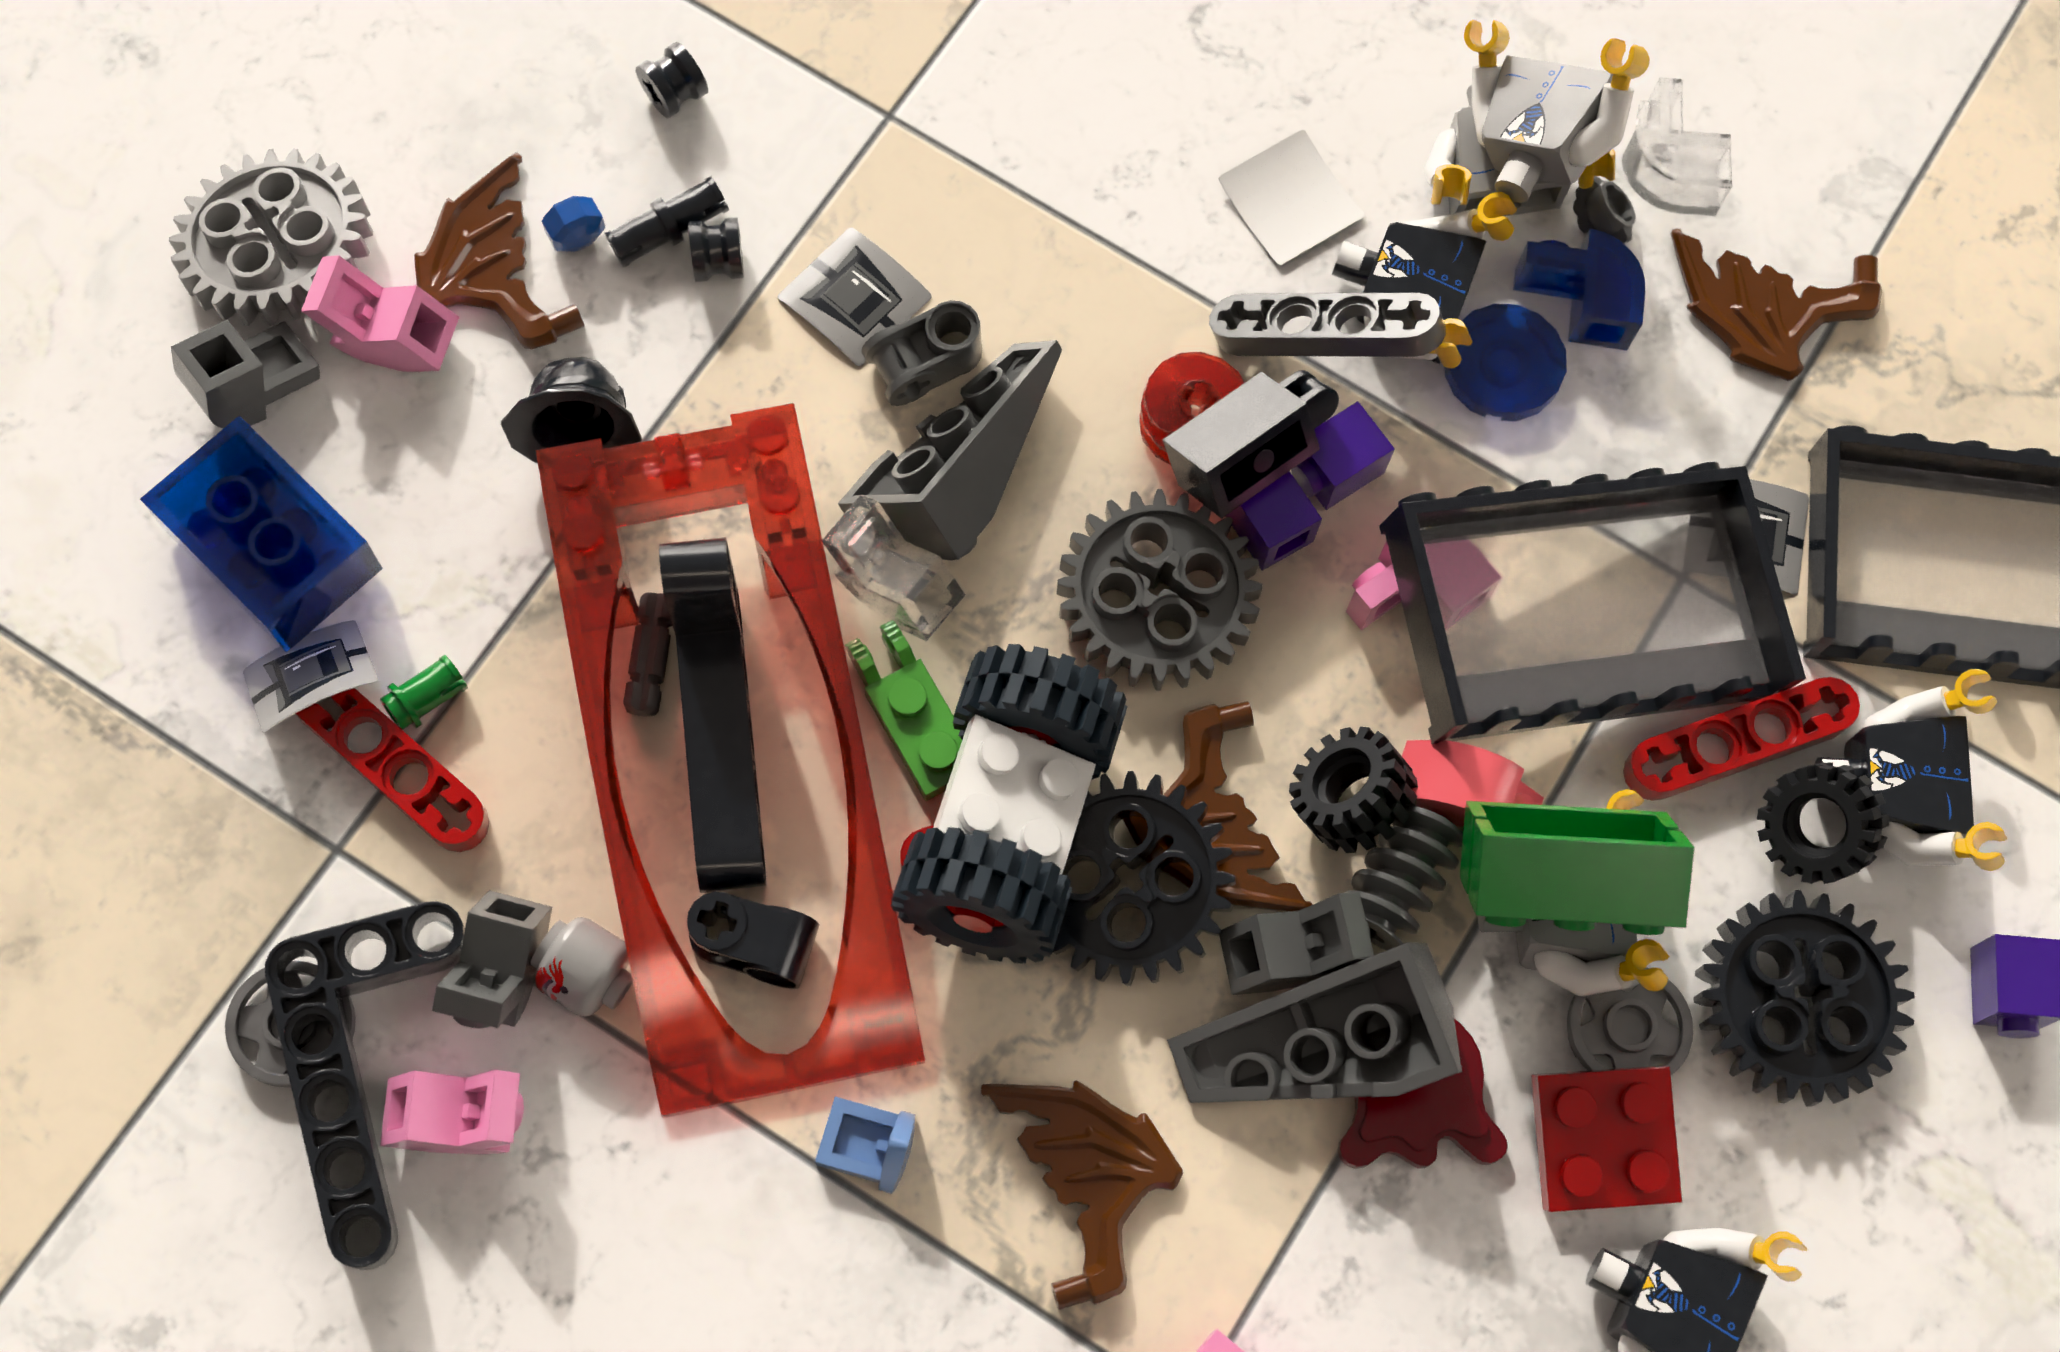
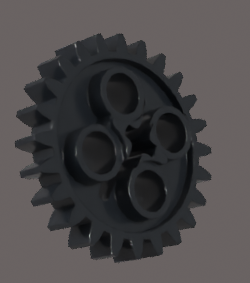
M1134 771L1127 772L1123 789H1115L1107 774H1102L1100 777V793L1092 796L1089 791L1087 792L1062 875L1068 876L1071 868L1078 862L1091 861L1099 866L1100 879L1095 889L1089 893L1076 894L1071 892L1053 953L1056 955L1073 946L1076 949L1070 967L1080 971L1093 959L1096 961L1095 978L1101 982L1106 980L1113 966L1119 967L1120 977L1126 986L1132 985L1136 968L1141 967L1144 968L1146 975L1152 983L1159 982V963L1167 961L1179 974L1184 972L1180 953L1187 948L1193 954L1203 958L1206 953L1197 937L1201 932L1220 937L1222 930L1210 917L1213 911L1232 912L1233 909L1232 903L1218 895L1219 888H1226L1237 884L1235 875L1218 870V865L1234 857L1231 848L1226 847L1213 848L1211 844L1224 832L1221 823H1214L1204 827L1200 825L1209 808L1202 801L1186 810L1183 806L1188 791L1182 784L1174 789L1168 797L1164 796L1161 775L1155 774L1147 789L1144 790L1139 788V782ZM1130 816L1141 817L1147 821L1148 826L1145 840L1134 848L1127 849L1118 846L1114 840V831L1119 821ZM1165 836L1173 838L1172 846L1166 852L1155 857L1140 871L1139 877L1144 883L1140 890L1134 892L1128 887L1122 888L1096 919L1088 920L1086 918V912L1094 904L1103 900L1119 886L1121 880L1115 872L1120 866L1125 864L1132 870L1136 869L1152 853L1159 841ZM1176 862L1184 863L1191 867L1194 879L1188 891L1182 895L1171 896L1166 895L1159 889V875L1164 867ZM1129 907L1140 909L1144 913L1146 920L1145 930L1141 936L1130 942L1118 941L1114 937L1111 927L1117 912Z
M1795 890L1786 897L1784 906L1775 893H1771L1760 900V911L1749 902L1736 911L1739 923L1728 918L1716 928L1724 941L1713 939L1702 949L1715 963L1702 965L1695 970L1694 975L1700 980L1711 984V988L1700 992L1693 997L1694 1003L1701 1006L1712 1007L1713 1015L1700 1023L1699 1028L1706 1031L1719 1030L1723 1038L1714 1045L1711 1052L1713 1055L1723 1054L1728 1051L1733 1052L1737 1058L1729 1071L1732 1077L1750 1069L1755 1072L1752 1084L1753 1092L1759 1093L1774 1082L1777 1083L1779 1103L1784 1104L1794 1099L1800 1089L1806 1107H1812L1822 1102L1824 1091L1833 1104L1839 1103L1849 1098V1087L1858 1094L1873 1087L1870 1074L1881 1077L1893 1070L1891 1063L1885 1055L1895 1056L1907 1048V1045L1893 1032L1903 1031L1914 1025V1019L1897 1011L1899 1005L1915 998V994L1912 991L1896 988L1894 980L1909 971L1907 965H1888L1885 959L1896 946L1895 942L1891 940L1875 945L1870 939L1878 922L1872 919L1860 927L1852 924L1854 905L1851 903L1841 908L1835 914L1830 913L1829 895L1825 893L1814 899L1809 908H1807L1802 891ZM1794 941H1799L1803 945L1804 954L1802 958ZM1757 951L1765 952L1775 959L1779 967L1778 979L1770 978L1762 973L1756 961ZM1822 952L1831 953L1839 959L1844 970L1843 979L1835 978L1826 971L1822 963ZM1799 988L1801 996L1811 997L1813 1006L1809 1008L1806 999L1796 998L1794 990ZM1764 1015L1775 1018L1783 1026L1786 1035L1784 1045L1776 1044L1766 1036L1762 1026ZM1830 1016L1839 1018L1848 1027L1850 1032L1849 1045L1838 1042L1830 1033L1828 1026ZM1805 1039L1807 1040L1808 1046L1813 1051L1812 1056L1806 1054L1804 1051L1803 1043Z

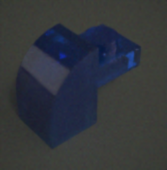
M1589 229L1580 249L1569 247L1566 243L1557 240L1527 242L1515 268L1513 290L1572 299L1568 342L1627 351L1643 324L1645 302V277L1641 265L1633 252L1617 238L1595 229Z

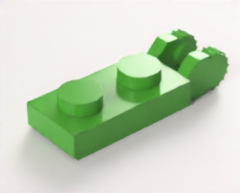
M891 620L880 626L881 637L887 650L892 653L899 665V670L881 679L869 649L860 639L856 638L846 643L845 647L854 667L866 686L864 689L867 700L924 800L928 801L945 792L962 739L958 736L960 730L954 729L952 723L954 717L921 658L916 661L905 636L895 621Z

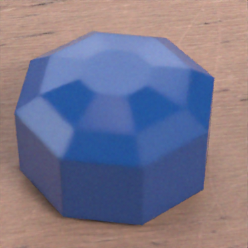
M571 196L554 204L542 219L544 231L555 251L577 252L592 245L606 228L603 216L592 197Z

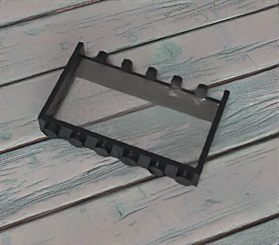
M1853 425L1839 426L1834 429L1828 428L1808 452L1811 470L1806 640L1803 643V657L1951 676H1960L1963 672L1970 669H1980L1990 675L1991 681L2060 689V457L2051 456L2049 451L2040 448L2010 451L1990 448L1987 443L1975 440L1961 441L1953 444L1929 441L1928 437L1918 433L1888 436L1868 433L1865 428Z
M1705 462L1689 467L1682 473L1665 474L1663 468H1649L1638 471L1627 479L1609 480L1607 474H1593L1577 479L1571 485L1553 487L1550 480H1536L1520 485L1514 491L1495 493L1492 486H1479L1465 490L1456 497L1437 499L1435 493L1422 492L1401 499L1398 502V507L1379 525L1381 535L1385 534L1427 705L1431 727L1428 728L1431 744L1444 740L1458 741L1754 701L1790 689L1806 679L1746 466L1720 469L1718 462Z

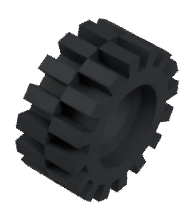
M1360 726L1356 735L1351 727L1340 729V740L1338 741L1331 734L1323 737L1320 740L1325 748L1317 753L1310 747L1304 754L1310 762L1308 766L1297 764L1293 774L1300 782L1290 783L1289 793L1294 798L1290 801L1292 808L1316 837L1334 851H1338L1339 847H1341L1346 853H1356L1358 842L1366 851L1377 847L1375 836L1381 833L1386 840H1389L1396 834L1390 825L1395 820L1404 825L1410 817L1403 806H1415L1417 795L1412 788L1418 787L1417 778L1411 772L1412 768L1385 735L1379 731L1374 734L1369 727ZM1369 777L1357 794L1348 800L1338 803L1343 792L1351 784L1362 778Z
M1833 762L1808 765L1776 780L1778 784L1768 788L1762 797L1768 801L1767 806L1758 808L1757 820L1765 821V828L1757 831L1759 841L1769 840L1772 847L1771 850L1765 852L1769 860L1774 862L1780 859L1785 864L1780 870L1789 877L1800 874L1802 875L1801 882L1810 884L1818 881H1823L1824 884L1833 883L1858 873L1862 868L1869 866L1877 858L1874 855L1875 852L1884 848L1887 837L1881 835L1882 829L1889 826V814L1881 815L1879 808L1880 805L1886 803L1882 793L1873 795L1869 789L1874 782L1866 775L1861 777L1855 776L1853 774L1855 768L1845 764L1836 767L1833 766ZM1813 798H1825L1834 802L1840 807L1845 816V834L1842 840L1834 847H1820L1811 843L1801 830V811L1805 804Z

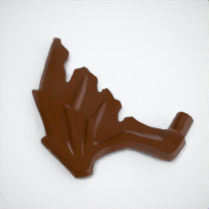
M516 152L464 191L455 201L450 198L445 200L424 252L414 254L417 286L447 308L453 305H468L497 312L525 349H536L554 344L558 340L557 337L582 328L585 325L576 304L547 315L530 299L523 280L517 278L510 279L514 273L523 270L527 263L524 257L526 250L525 238L515 237L517 232L522 230L525 225L523 205L521 201L507 199L501 204L493 206L505 189L513 187L520 181L519 164L522 163V156Z
M1679 228L1672 229L1671 231L1676 256L1692 303L1687 304V309L1731 349L1730 359L1741 365L1786 381H1791L1804 369L1799 357L1801 346L1823 323L1873 319L1879 312L1882 288L1878 282V258L1873 255H1860L1854 258L1853 284L1831 289L1810 285L1803 290L1799 298L1793 289V278L1789 274L1778 273L1774 268L1766 264L1757 273L1748 257L1738 255L1729 250H1726L1716 261L1718 278H1716L1711 267L1703 260V248L1700 240L1683 234Z
M1246 701L1223 707L1210 704L1189 711L1183 719L1184 771L1163 795L1168 797L1174 789L1182 784L1188 791L1183 806L1186 810L1202 801L1209 808L1200 825L1204 827L1214 823H1221L1224 832L1211 844L1213 848L1226 847L1232 849L1234 857L1218 865V870L1235 875L1237 884L1226 888H1219L1218 895L1228 900L1233 906L1276 911H1300L1313 905L1311 901H1305L1295 884H1270L1258 876L1247 873V871L1270 870L1280 857L1268 836L1262 833L1257 834L1247 828L1253 826L1257 818L1251 810L1246 808L1244 798L1237 793L1223 795L1214 791L1222 787L1227 779L1222 766L1220 751L1223 732L1254 725L1250 703ZM1136 816L1122 819L1137 846L1140 845L1147 837V821ZM1165 836L1159 841L1152 853L1145 859L1146 864L1163 852H1166L1172 846L1173 838ZM1180 862L1171 863L1161 871L1174 877L1188 888L1193 883V869L1187 864Z
M1077 1080L1073 1082L1072 1088L1015 1084L981 1085L982 1096H989L999 1113L1014 1114L1018 1111L1026 1112L1033 1117L1050 1122V1124L1026 1126L1023 1133L1017 1138V1142L1026 1153L1030 1162L1036 1165L1041 1163L1052 1169V1171L1045 1173L1042 1180L1045 1185L1056 1193L1059 1203L1064 1206L1073 1203L1089 1206L1088 1210L1081 1212L1076 1222L1081 1231L1085 1249L1083 1274L1051 1283L1058 1310L1091 1301L1092 1304L1096 1305L1120 1295L1127 1286L1122 1243L1123 1225L1139 1202L1149 1192L1155 1189L1173 1191L1183 1175V1169L1146 1113L1134 1117L1122 1111Z

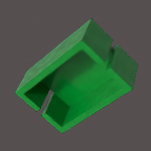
M1466 801L1460 880L1466 893L1469 894V900L1476 916H1485L1484 920L1493 925L1520 927L1526 924V919L1553 920V924L1562 929L1589 931L1595 928V923L1622 924L1624 930L1635 934L1659 935L1664 933L1665 927L1686 928L1694 846L1682 831H1678L1679 827L1667 812Z

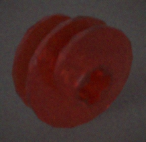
M1204 352L1179 353L1162 361L1146 383L1142 394L1139 415L1142 441L1155 457L1171 465L1163 439L1196 417L1191 414V405L1199 407L1200 414L1245 382L1240 373L1222 358Z

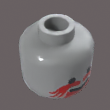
M584 917L576 918L568 924L560 920L556 922L539 944L530 963L531 966L537 969L535 979L537 989L571 1012L582 1017L594 1014L603 1004L614 1010L622 1001L635 979V975L626 970L631 958L630 946L597 923Z

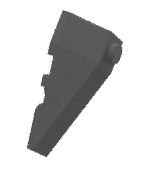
M1058 341L1013 344L961 388L960 394L964 399L962 403L946 410L937 417L930 414L918 424L916 429L922 437L898 457H896L894 452L888 450L872 463L838 503L843 513L916 560L952 561L959 560L967 555L975 547L977 537L993 519L1062 353L1063 349Z
M1404 943L1167 1040L1190 1103L1400 1096L1462 1072L1452 1004L1427 943Z

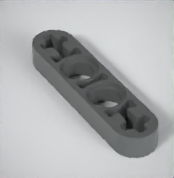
M1422 293L1236 294L1221 300L1214 306L1209 315V325L1220 349L1229 355L1416 357L1434 351L1443 342L1446 335V325L1438 303L1428 294ZM1307 316L1312 318L1310 324L1298 333L1288 334L1282 332L1284 325L1295 317ZM1366 316L1371 319L1368 326L1357 333L1347 334L1340 331L1342 325L1353 317Z

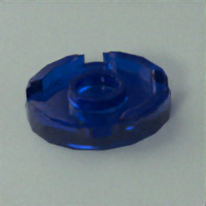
M1491 304L1473 310L1462 320L1473 342L1470 346L1456 345L1462 361L1455 368L1449 369L1444 367V375L1453 395L1470 411L1483 417L1486 414L1502 417L1501 421H1519L1537 415L1554 400L1567 372L1566 348L1557 330L1544 317L1520 305Z

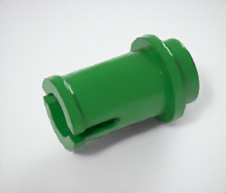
M446 655L438 658L437 662L399 687L394 683L387 686L389 693L381 697L380 702L394 723L402 730L411 724L418 728L422 725L421 717L460 691L463 692L468 689L466 682L462 679V675Z

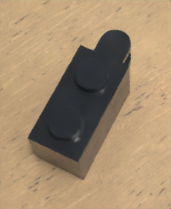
M1305 370L1293 373L1280 383H1277L1261 371L1163 439L1178 485L1222 519L1320 450L1314 429L1335 413L1339 403L1338 393Z

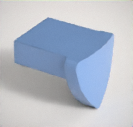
M834 1097L815 1160L816 1165L879 1183L880 1191L893 1194L901 1180L910 1155L915 1132V1114L905 1111L895 1114Z

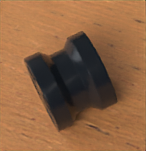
M674 42L666 47L663 57L656 62L647 60L635 67L637 78L647 97L666 118H670L679 112L680 104L688 98L697 100L708 93V85L701 69L687 49L678 42Z
M738 217L725 218L720 225L712 226L706 225L701 220L689 221V239L695 282L708 281L713 274L722 273L727 274L731 279L744 278Z

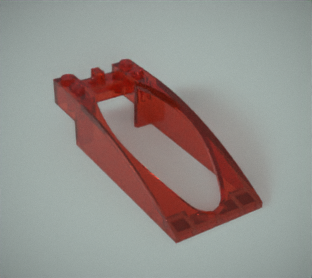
M794 403L730 414L732 422L730 426L682 435L680 433L655 437L654 440L604 449L600 438L536 450L562 609L596 796L634 989L662 1118L925 1063L897 912L893 911L891 907L893 891ZM748 504L765 593L770 599L788 596L812 646L825 682L835 719L846 786L848 817L846 904L836 977L826 1014L820 1027L808 1043L789 1054L766 1053L745 1041L719 1012L695 975L667 923L645 873L633 838L616 765L610 692L614 629L639 625V618L637 617L639 607L631 586L621 527Z

